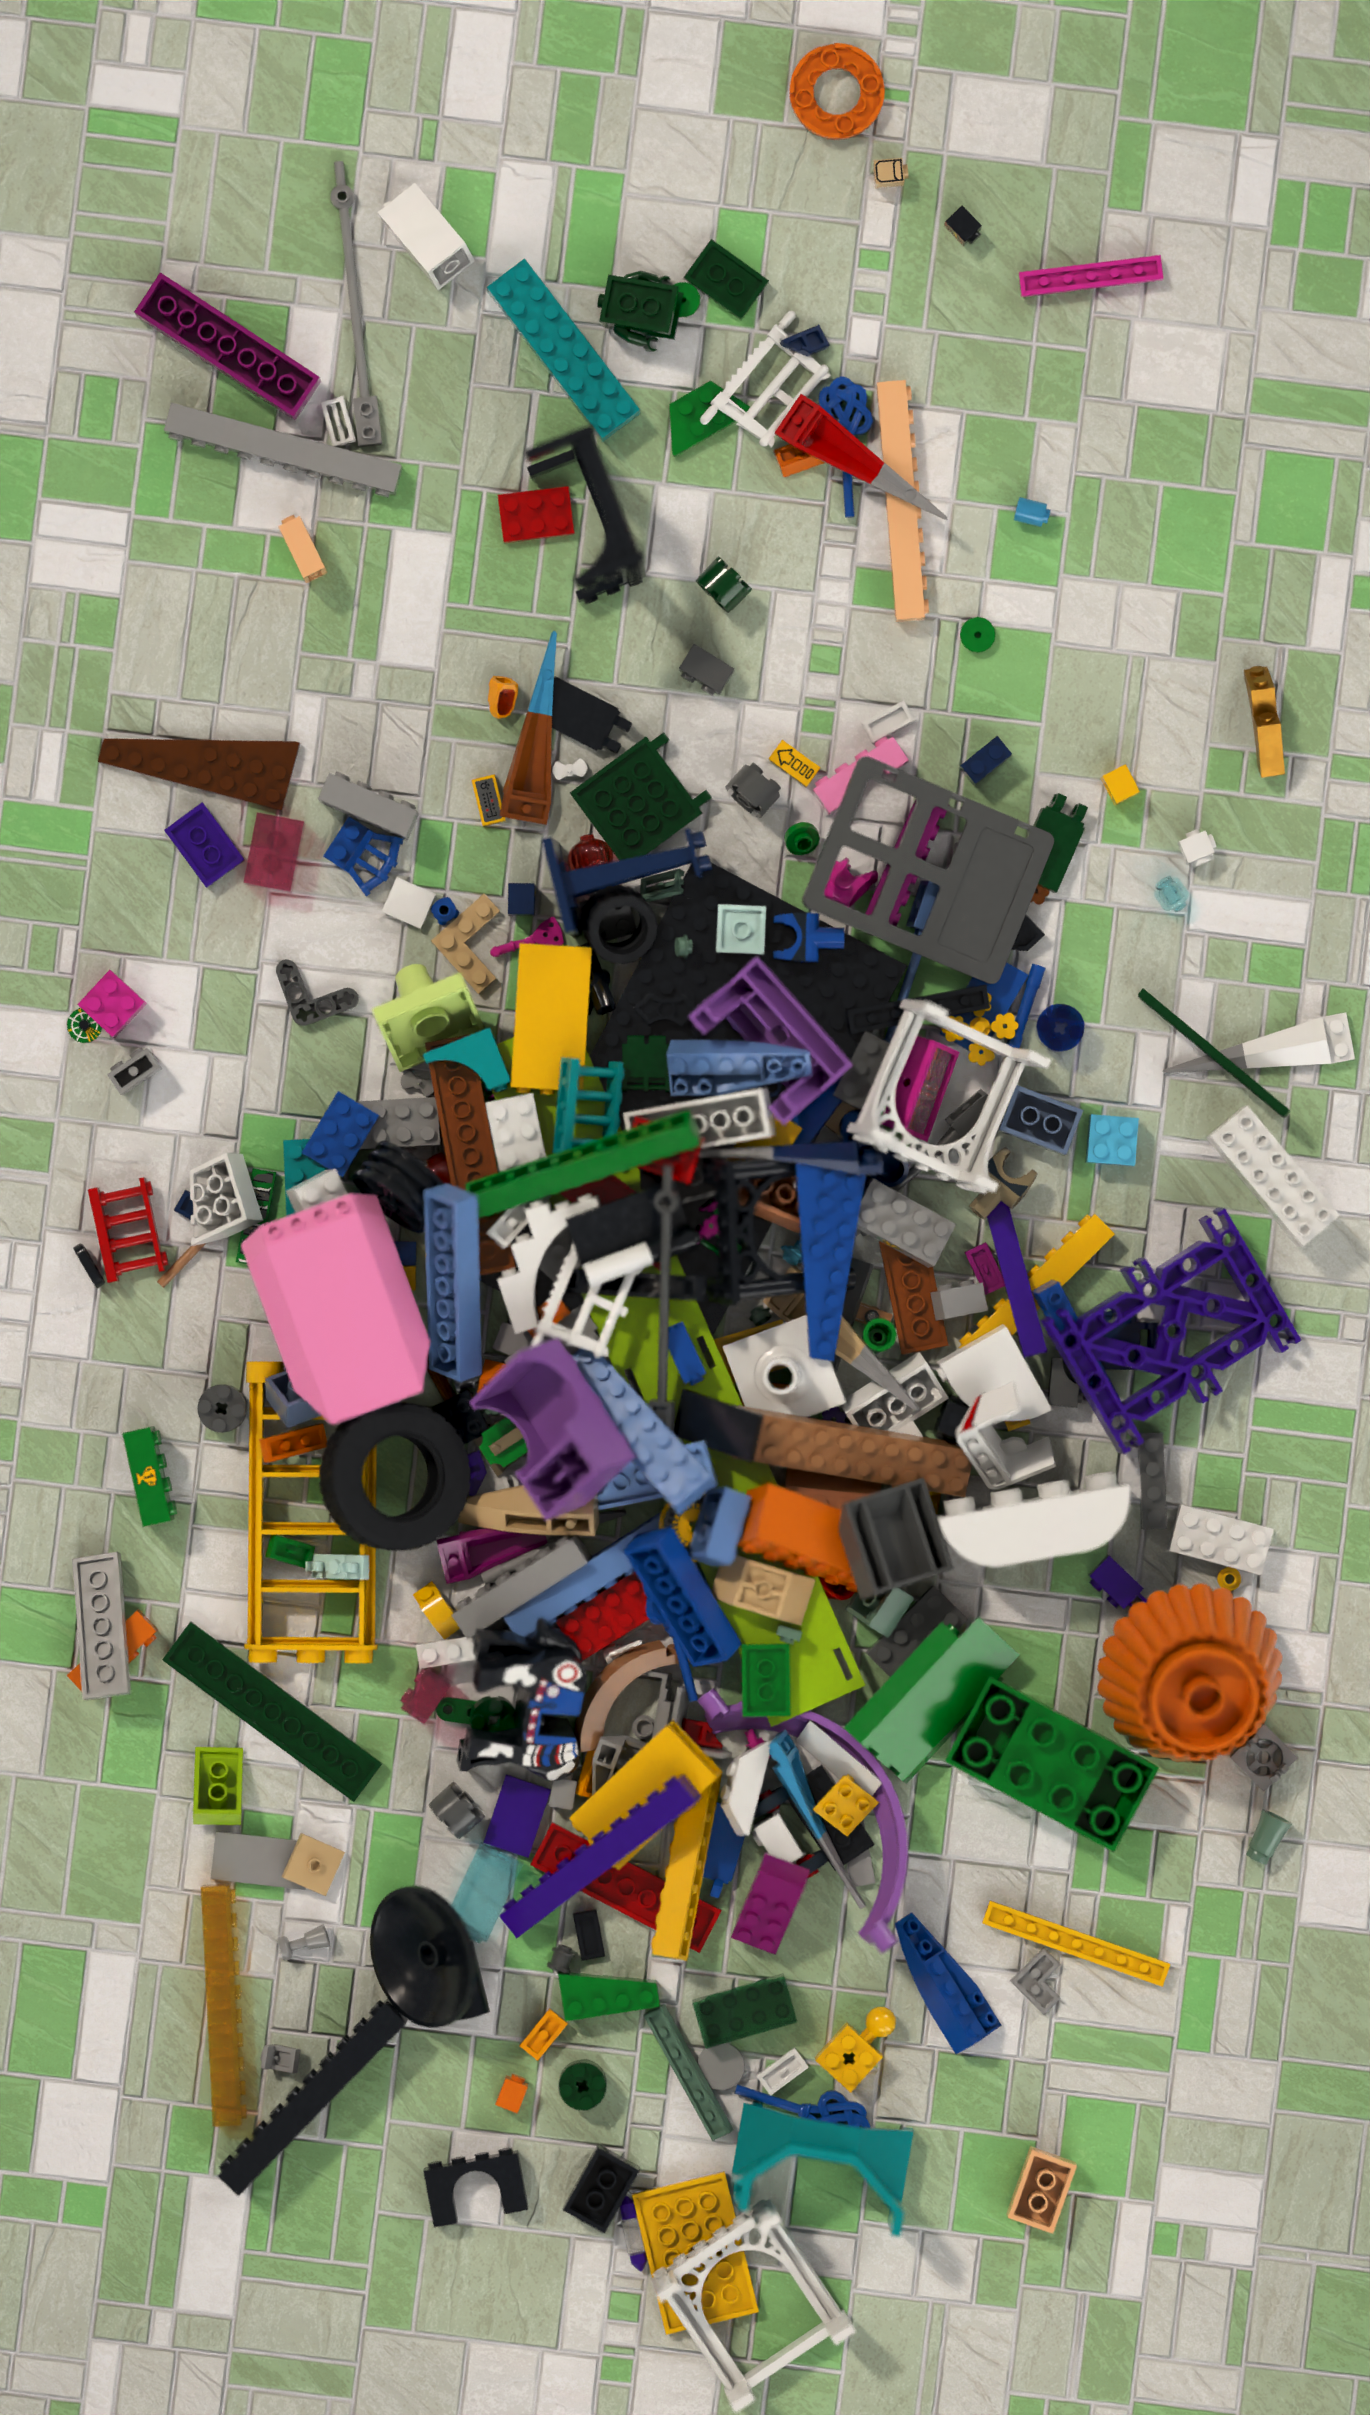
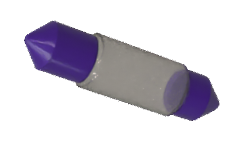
M625 2196L619 2208L626 2248L631 2264L637 2270L643 2271L647 2263V2256L633 2199Z

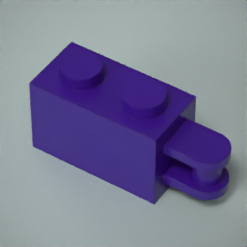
M1107 1555L1088 1575L1092 1578L1089 1583L1098 1592L1103 1589L1109 1595L1106 1599L1116 1609L1119 1606L1123 1609L1127 1606L1131 1607L1133 1605L1131 1602L1136 1596L1141 1599L1140 1602L1147 1603V1600L1140 1594L1144 1588L1110 1555Z

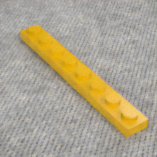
M989 1900L982 1920V1924L1162 1987L1171 1965L1168 1962Z

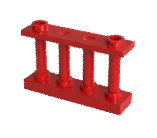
M145 1177L139 1178L141 1186L104 1193V1191L100 1192V1189L97 1187L88 1189L108 1283L119 1281L118 1276L122 1275L123 1272L158 1265L159 1272L166 1271L165 1266L169 1265L166 1251H161L150 1196L153 1195L151 1181L147 1182ZM143 1195L146 1209L111 1217L104 1213L103 1206H106L108 1202ZM148 1218L150 1233L118 1240L110 1239L108 1229H112V1226ZM153 1242L156 1256L124 1263L115 1262L113 1253L117 1252V1249Z

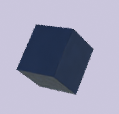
M508 883V916H535V883Z

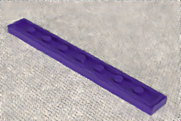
M1001 1201L989 1214L987 1220L1023 1356L1026 1358L1046 1353L1047 1347L1010 1208Z

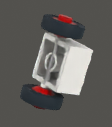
M783 1786L773 1791L769 1789L759 1795L754 1818L771 1812L772 1814L753 1825L755 1831L752 1832V1835L758 1846L764 1845L767 1850L765 1853L790 1863L798 1859L795 1865L810 1870L808 1878L819 1872L818 1869L827 1863L828 1857L823 1850L807 1855L805 1852H802L778 1809L783 1802L789 1799L788 1792Z

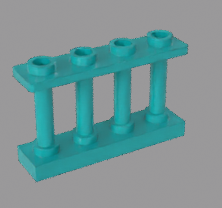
M561 1057L553 1153H559L595 1141V1139L574 1138L575 1124L603 1126L602 1138L617 1133V1129L620 1126L619 1107L623 1099L621 1084L625 1076L623 1062L609 1061L608 1068L581 1066L580 1059ZM580 1076L607 1078L606 1092L579 1090L577 1088L578 1078ZM577 1100L605 1102L604 1116L576 1114Z

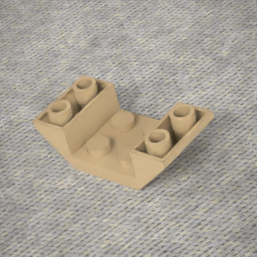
M736 1555L731 1565L719 1566L711 1592L715 1599L801 1625L815 1579Z

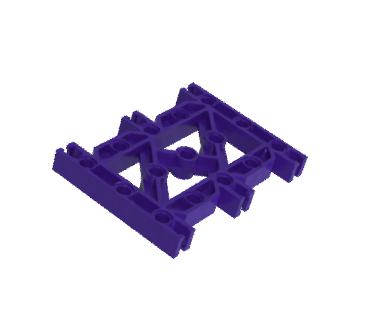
M1218 1207L1213 1210L1214 1215L1218 1216L1222 1224V1228L1216 1230L1211 1223L1213 1221L1211 1217L1206 1215L1199 1219L1211 1242L1197 1241L1158 1266L1155 1273L1147 1259H1136L1132 1263L1134 1266L1139 1265L1144 1276L1139 1281L1132 1273L1135 1271L1133 1266L1122 1268L1120 1272L1132 1293L1117 1292L1078 1317L1076 1324L1067 1309L1060 1308L1056 1310V1315L1061 1318L1065 1326L1059 1332L1053 1325V1318L1047 1316L1041 1320L1116 1451L1120 1454L1125 1455L1132 1450L1130 1446L1125 1447L1120 1437L1121 1433L1127 1431L1132 1438L1129 1440L1130 1445H1140L1144 1442L1132 1419L1145 1421L1184 1396L1188 1388L1196 1402L1204 1404L1209 1399L1207 1396H1204L1199 1386V1383L1206 1381L1209 1385V1391L1214 1396L1223 1392L1211 1368L1218 1370L1226 1369L1265 1344L1266 1337L1273 1350L1279 1353L1289 1349L1287 1344H1297L1302 1341L1225 1208ZM1228 1233L1230 1242L1225 1246L1222 1240L1223 1236ZM1186 1259H1189L1191 1262V1267L1188 1271H1185L1183 1267ZM1222 1260L1245 1301L1181 1285ZM1249 1274H1252L1254 1278L1251 1286H1248L1246 1283V1278ZM1147 1284H1150L1152 1288L1149 1296L1144 1294V1287ZM1212 1299L1215 1303V1307L1212 1311L1209 1312L1207 1309V1303L1209 1300ZM1151 1304L1165 1306L1162 1320L1157 1326L1158 1336L1155 1349L1103 1337L1104 1334ZM1107 1309L1112 1311V1318L1109 1321H1106L1104 1318V1313ZM1188 1312L1240 1325L1190 1358L1178 1355L1181 1341L1186 1335L1185 1324ZM1276 1315L1277 1324L1272 1327L1270 1325V1318ZM1173 1324L1175 1326V1334L1170 1337L1167 1330ZM1283 1330L1288 1336V1339L1285 1340L1287 1344L1284 1346L1278 1336V1332ZM1070 1334L1073 1338V1342L1069 1347H1067L1064 1343V1339L1067 1335ZM1236 1340L1238 1342V1349L1232 1352L1230 1348L1231 1343ZM1131 1350H1134L1136 1353V1358L1133 1362L1128 1360V1354ZM1097 1360L1162 1376L1121 1402ZM1197 1365L1199 1373L1196 1377H1193L1191 1370ZM1094 1375L1097 1381L1095 1386L1091 1388L1088 1380ZM1157 1390L1160 1398L1154 1403L1152 1401V1394ZM1115 1416L1120 1418V1425L1117 1428H1114L1112 1425V1420Z

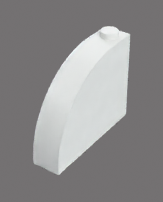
M1003 1324L937 1361L939 1368L936 1371L943 1382L947 1380L956 1395L969 1407L976 1397L1014 1382L1021 1412L1002 1419V1421L1032 1419L1052 1410L1009 1330Z

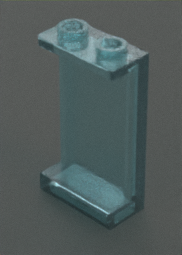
M482 1842L451 1904L463 1920L471 1940L480 1944L482 1941H488L501 1913L502 1906L505 1904L524 1862Z

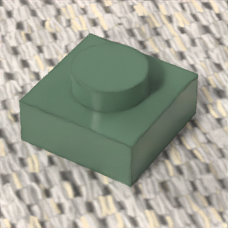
M780 1624L776 1635L780 1636V1641L793 1644L794 1640L800 1641L802 1634L800 1630Z

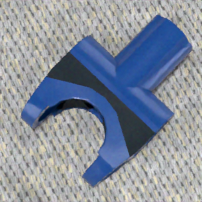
M791 913L774 916V923H784V925L790 926L795 931L797 939L795 944L789 949L773 951V958L793 962H818L819 949H844V927H819L818 913Z

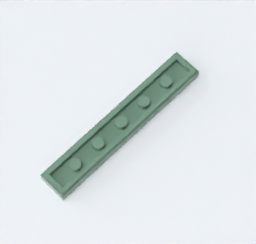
M661 2005L643 2015L711 2140L713 2141L731 2133L734 2129L666 2005Z

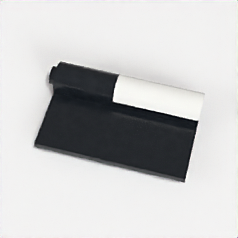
M672 1179V1190L678 1194L675 1182ZM663 1183L565 1218L589 1287L661 1261L662 1213L656 1209L654 1198L658 1192L662 1191ZM666 1197L667 1203L671 1204V1199ZM681 1200L678 1209L672 1212L670 1258L698 1248L697 1243L701 1242L697 1229H692L688 1224Z

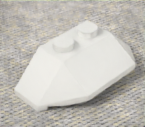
M770 1742L760 1743L737 1756L727 1767V1783L723 1786L720 1794L722 1799L721 1807L737 1836H748L750 1833L770 1755V1748L768 1746Z

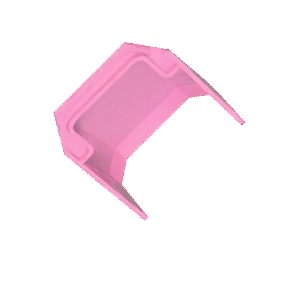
M351 1193L260 1226L241 1244L293 1389L298 1396L308 1402L331 1425L423 1392L424 1375L427 1369L426 1362L431 1342L377 1195Z

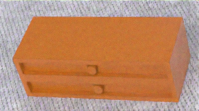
M771 1483L747 1491L746 1495L751 1496L749 1502L751 1507L742 1525L744 1527L743 1534L737 1542V1546L742 1547V1551L751 1554H761L765 1560L782 1562L787 1568L801 1569L808 1576H820L825 1578V1581L829 1584H841L846 1586L848 1591L858 1592L838 1531L841 1516L840 1509Z

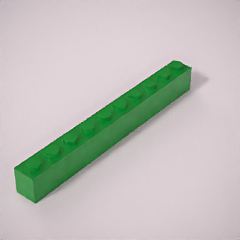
M686 1110L466 1183V1191L477 1195L478 1218L491 1216L499 1211L512 1209L518 1205L533 1202L551 1194H558L563 1190L579 1187L585 1183L600 1180L618 1172H625L630 1168L646 1165L652 1161L667 1158L685 1150H692L700 1146V1130L690 1110Z

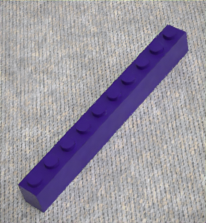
M683 1774L679 1778L675 1775L664 1783L665 1788L659 1792L656 1789L646 1797V1803L642 1806L637 1803L627 1811L630 1814L625 1819H622L621 1816L610 1824L611 1829L605 1833L601 1830L592 1838V1844L588 1847L586 1844H583L575 1850L574 1854L576 1856L571 1860L566 1857L556 1865L558 1869L551 1874L550 1871H547L538 1879L540 1882L538 1885L533 1887L530 1884L521 1891L522 1897L517 1901L512 1898L502 1906L505 1910L499 1917L516 1938L521 1936L693 1806L702 1796L686 1775Z

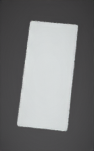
M812 1721L808 1722L796 1739V1742L839 1779L844 1775H851L855 1780L854 1783L871 1796L882 1784L876 1776Z

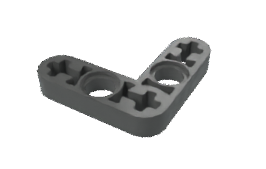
M285 959L276 966V974L293 1020L298 1025L306 1026L353 1009L358 1004V994L352 988H343L309 1000L296 964L291 960ZM284 964H287L289 967L293 966L290 974L292 979L297 977L298 982L284 985V981H288L287 976L280 973L283 970ZM292 986L301 988L302 994L300 998L294 1000L289 997L288 991ZM345 992H348L349 995L354 994L355 998L351 1000V1005H348L346 1002L340 1003L341 1009L337 1010L336 1003L332 998L333 996L337 995V1000L344 998ZM323 1000H329L332 1003V1010L327 1014L319 1010V1004ZM315 1003V1011L319 1017L314 1018V1014H310L305 1022L302 1019H297L296 1015L300 1014V1009L303 1008L304 1011L312 1010L310 1005Z

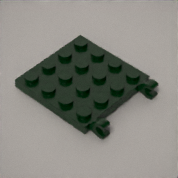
M664 732L651 742L647 737H644L570 792L573 799L619 861L649 854L703 813L699 807L712 799L707 790L692 799L657 752V749L670 741Z

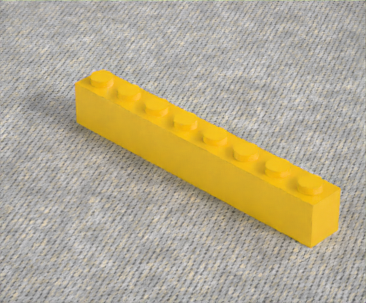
M1087 1214L1079 1221L1078 1225L1080 1228L1074 1234L1069 1231L1060 1240L1063 1245L1058 1250L1053 1247L1044 1256L1046 1261L1040 1267L1036 1264L1027 1273L1031 1291L1050 1280L1058 1281L1063 1286L1115 1233L1096 1214H1093L1091 1217ZM1033 1295L1036 1310L1038 1311L1040 1307ZM1001 1298L993 1306L995 1312L990 1317L985 1314L976 1323L979 1328L972 1334L968 1331L959 1340L961 1345L958 1348H962L1002 1324L1007 1327L1012 1336L1017 1330L1009 1299Z
M722 1773L700 1793L702 1797L674 1821L675 1833L669 1847L670 1859L665 1869L666 1881L660 1894V1912L656 1916L657 1929L651 1942L653 1955L684 1961L688 1959Z

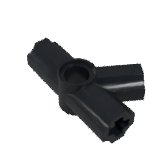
M585 943V944H582V945H578L577 947H591V946L589 945V943ZM593 949L588 1015L591 1014L593 1007L597 1015H604L612 1012L616 1008V1004L609 988L610 974L606 969L601 968L598 957Z

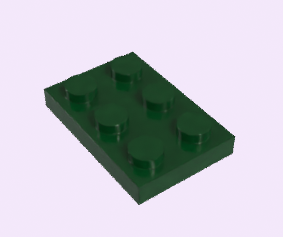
M712 239L683 277L684 280L740 320L743 319L769 283L768 279Z

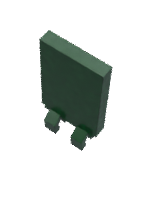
M1060 793L1054 794L1049 806L1040 809L1033 825L1049 832L1054 838V845L1038 882V886L1053 893H1057L1084 832V823L1081 821L1088 809L1087 806L1078 803L1074 805L1070 816L1060 812L1067 799L1066 796Z

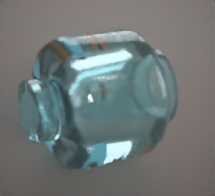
M1167 876L1155 885L1154 897L1164 911L1174 910L1178 912L1187 905L1185 901L1189 897V892L1178 877L1172 878Z

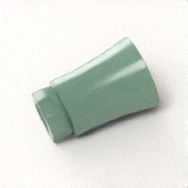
M1262 1809L1259 1823L1250 1841V1847L1246 1855L1259 1863L1267 1865L1282 1838L1292 1826V1823L1275 1813Z

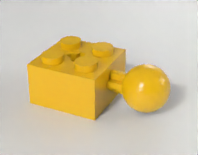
M886 2007L873 2008L866 2017V2028L861 2034L846 2022L815 2056V2061L851 2093L883 2058L882 2053L871 2043L877 2037H886L894 2031L896 2027L894 2013ZM854 2053V2060L852 2062H844V2054Z

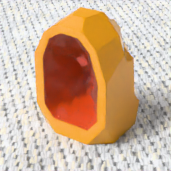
M493 676L489 682L488 702L490 712L495 718H506L515 708L518 683L511 678Z

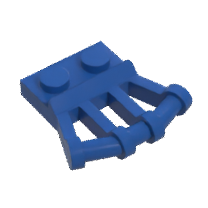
M348 817L323 857L348 872L367 897L371 894L370 891L388 880L389 876L387 875L393 867L397 866L400 845H403L404 839L374 833L356 820ZM374 839L391 843L388 856L369 844L370 841ZM365 849L384 861L380 870L360 858ZM357 863L375 876L364 884L353 868Z

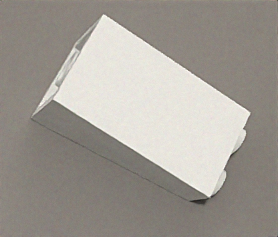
M415 183L404 188L398 197L393 201L385 203L378 212L384 224L437 290H440L475 262L466 243Z

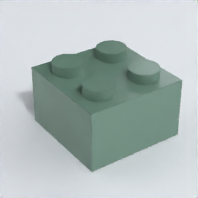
M899 1587L861 1599L859 1592H856L845 1610L889 1638L905 1611L908 1610L914 1597Z

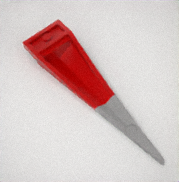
M802 394L799 395L774 434L799 451L947 520L944 513L884 463L820 405Z

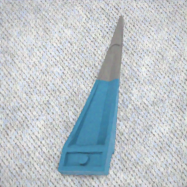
M785 1729L778 1733L768 1745L771 1757L778 1761L772 1769L855 1902L862 1909L866 1907L864 1901L843 1866L821 1816L812 1810L816 1803L802 1765L800 1754Z

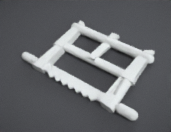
M794 311L787 312L779 322V325H774L767 335V339L759 341V348H754L753 355H748V360L743 361L742 368H737L736 375H731V382L726 381L723 392H720L711 401L710 404L712 406L701 416V424H708L719 409L737 421L736 425L741 426L760 439L759 443L761 446L769 445L772 448L775 442V431L799 395L802 394L808 397L820 380H826L831 376L827 373L828 367L820 365L811 355L807 357L780 345L783 339L789 337L783 330L787 329L795 319L796 314ZM776 344L792 358L749 410L745 412L729 398L772 346ZM800 364L813 376L793 399L779 389V387ZM774 395L787 407L770 428L766 430L754 418Z
M572 1241L570 1254L563 1259L565 1264L560 1267L562 1272L557 1275L558 1281L553 1284L555 1289L550 1292L552 1297L546 1300L548 1305L543 1308L545 1314L535 1330L537 1335H535L531 1347L542 1344L543 1337L547 1336L554 1339L559 1338V1340L567 1342L566 1346L572 1345L591 1351L595 1358H601L602 1355L607 1357L608 1348L606 1346L619 1315L625 1317L628 1308L623 1307L635 1275L640 1274L643 1268L625 1274L614 1302L597 1296L602 1283L590 1287L571 1331L552 1323V1320L578 1260ZM594 1304L610 1311L598 1341L581 1335Z

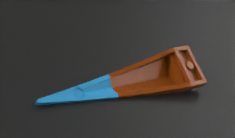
M556 631L551 633L504 785V795L499 815L501 817L547 825L551 806V737Z

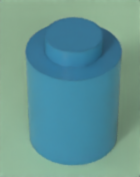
M1019 497L1014 520L1042 527V523L1048 522L1050 509H1046V503Z

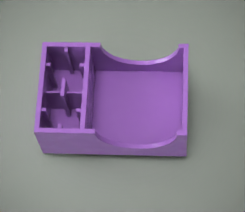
M559 1338L518 1352L469 1402L474 1410L490 1409L503 1414L522 1433L527 1445L528 1457L525 1466L515 1474L546 1521L585 1506L635 1458L626 1437L619 1432L605 1411L600 1397L592 1391L579 1371L575 1359L568 1354Z

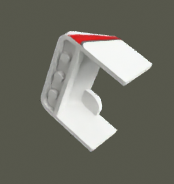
M1014 1382L976 1397L962 1419L961 1424L956 1429L958 1444L986 1486L990 1489H1001L1056 1467L1049 1436L1028 1445L1019 1437H1010L1002 1441L992 1426V1423L1021 1412Z

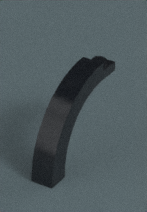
M573 1269L565 1292L587 1294L590 1287L586 1282L582 1269ZM640 1273L635 1275L627 1296L660 1298V1274ZM625 1275L602 1283L598 1294L617 1296ZM670 1275L669 1299L703 1301V1294L705 1292L704 1277Z

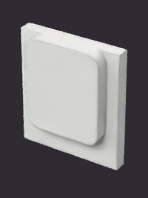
M396 877L381 912L421 929L436 894Z

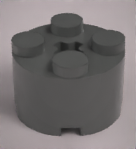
M752 763L750 766L744 765L725 788L727 791L730 788L732 789L733 794L731 797L749 813L756 811L758 813L756 817L761 818L780 797L778 791L781 787L773 779L768 780L762 775L763 770L755 763Z
M226 1384L215 1385L208 1388L201 1395L197 1405L198 1415L201 1422L208 1429L215 1432H228L239 1427L244 1421L247 1413V1402L242 1392L236 1387ZM219 1402L228 1405L226 1414L217 1412L219 1408L217 1404Z
M452 1782L429 1803V1807L441 1822L443 1821L448 1826L447 1829L458 1839L465 1836L485 1818L483 1812L477 1806L474 1807L472 1805L474 1802L472 1797L466 1791L463 1792L455 1782Z

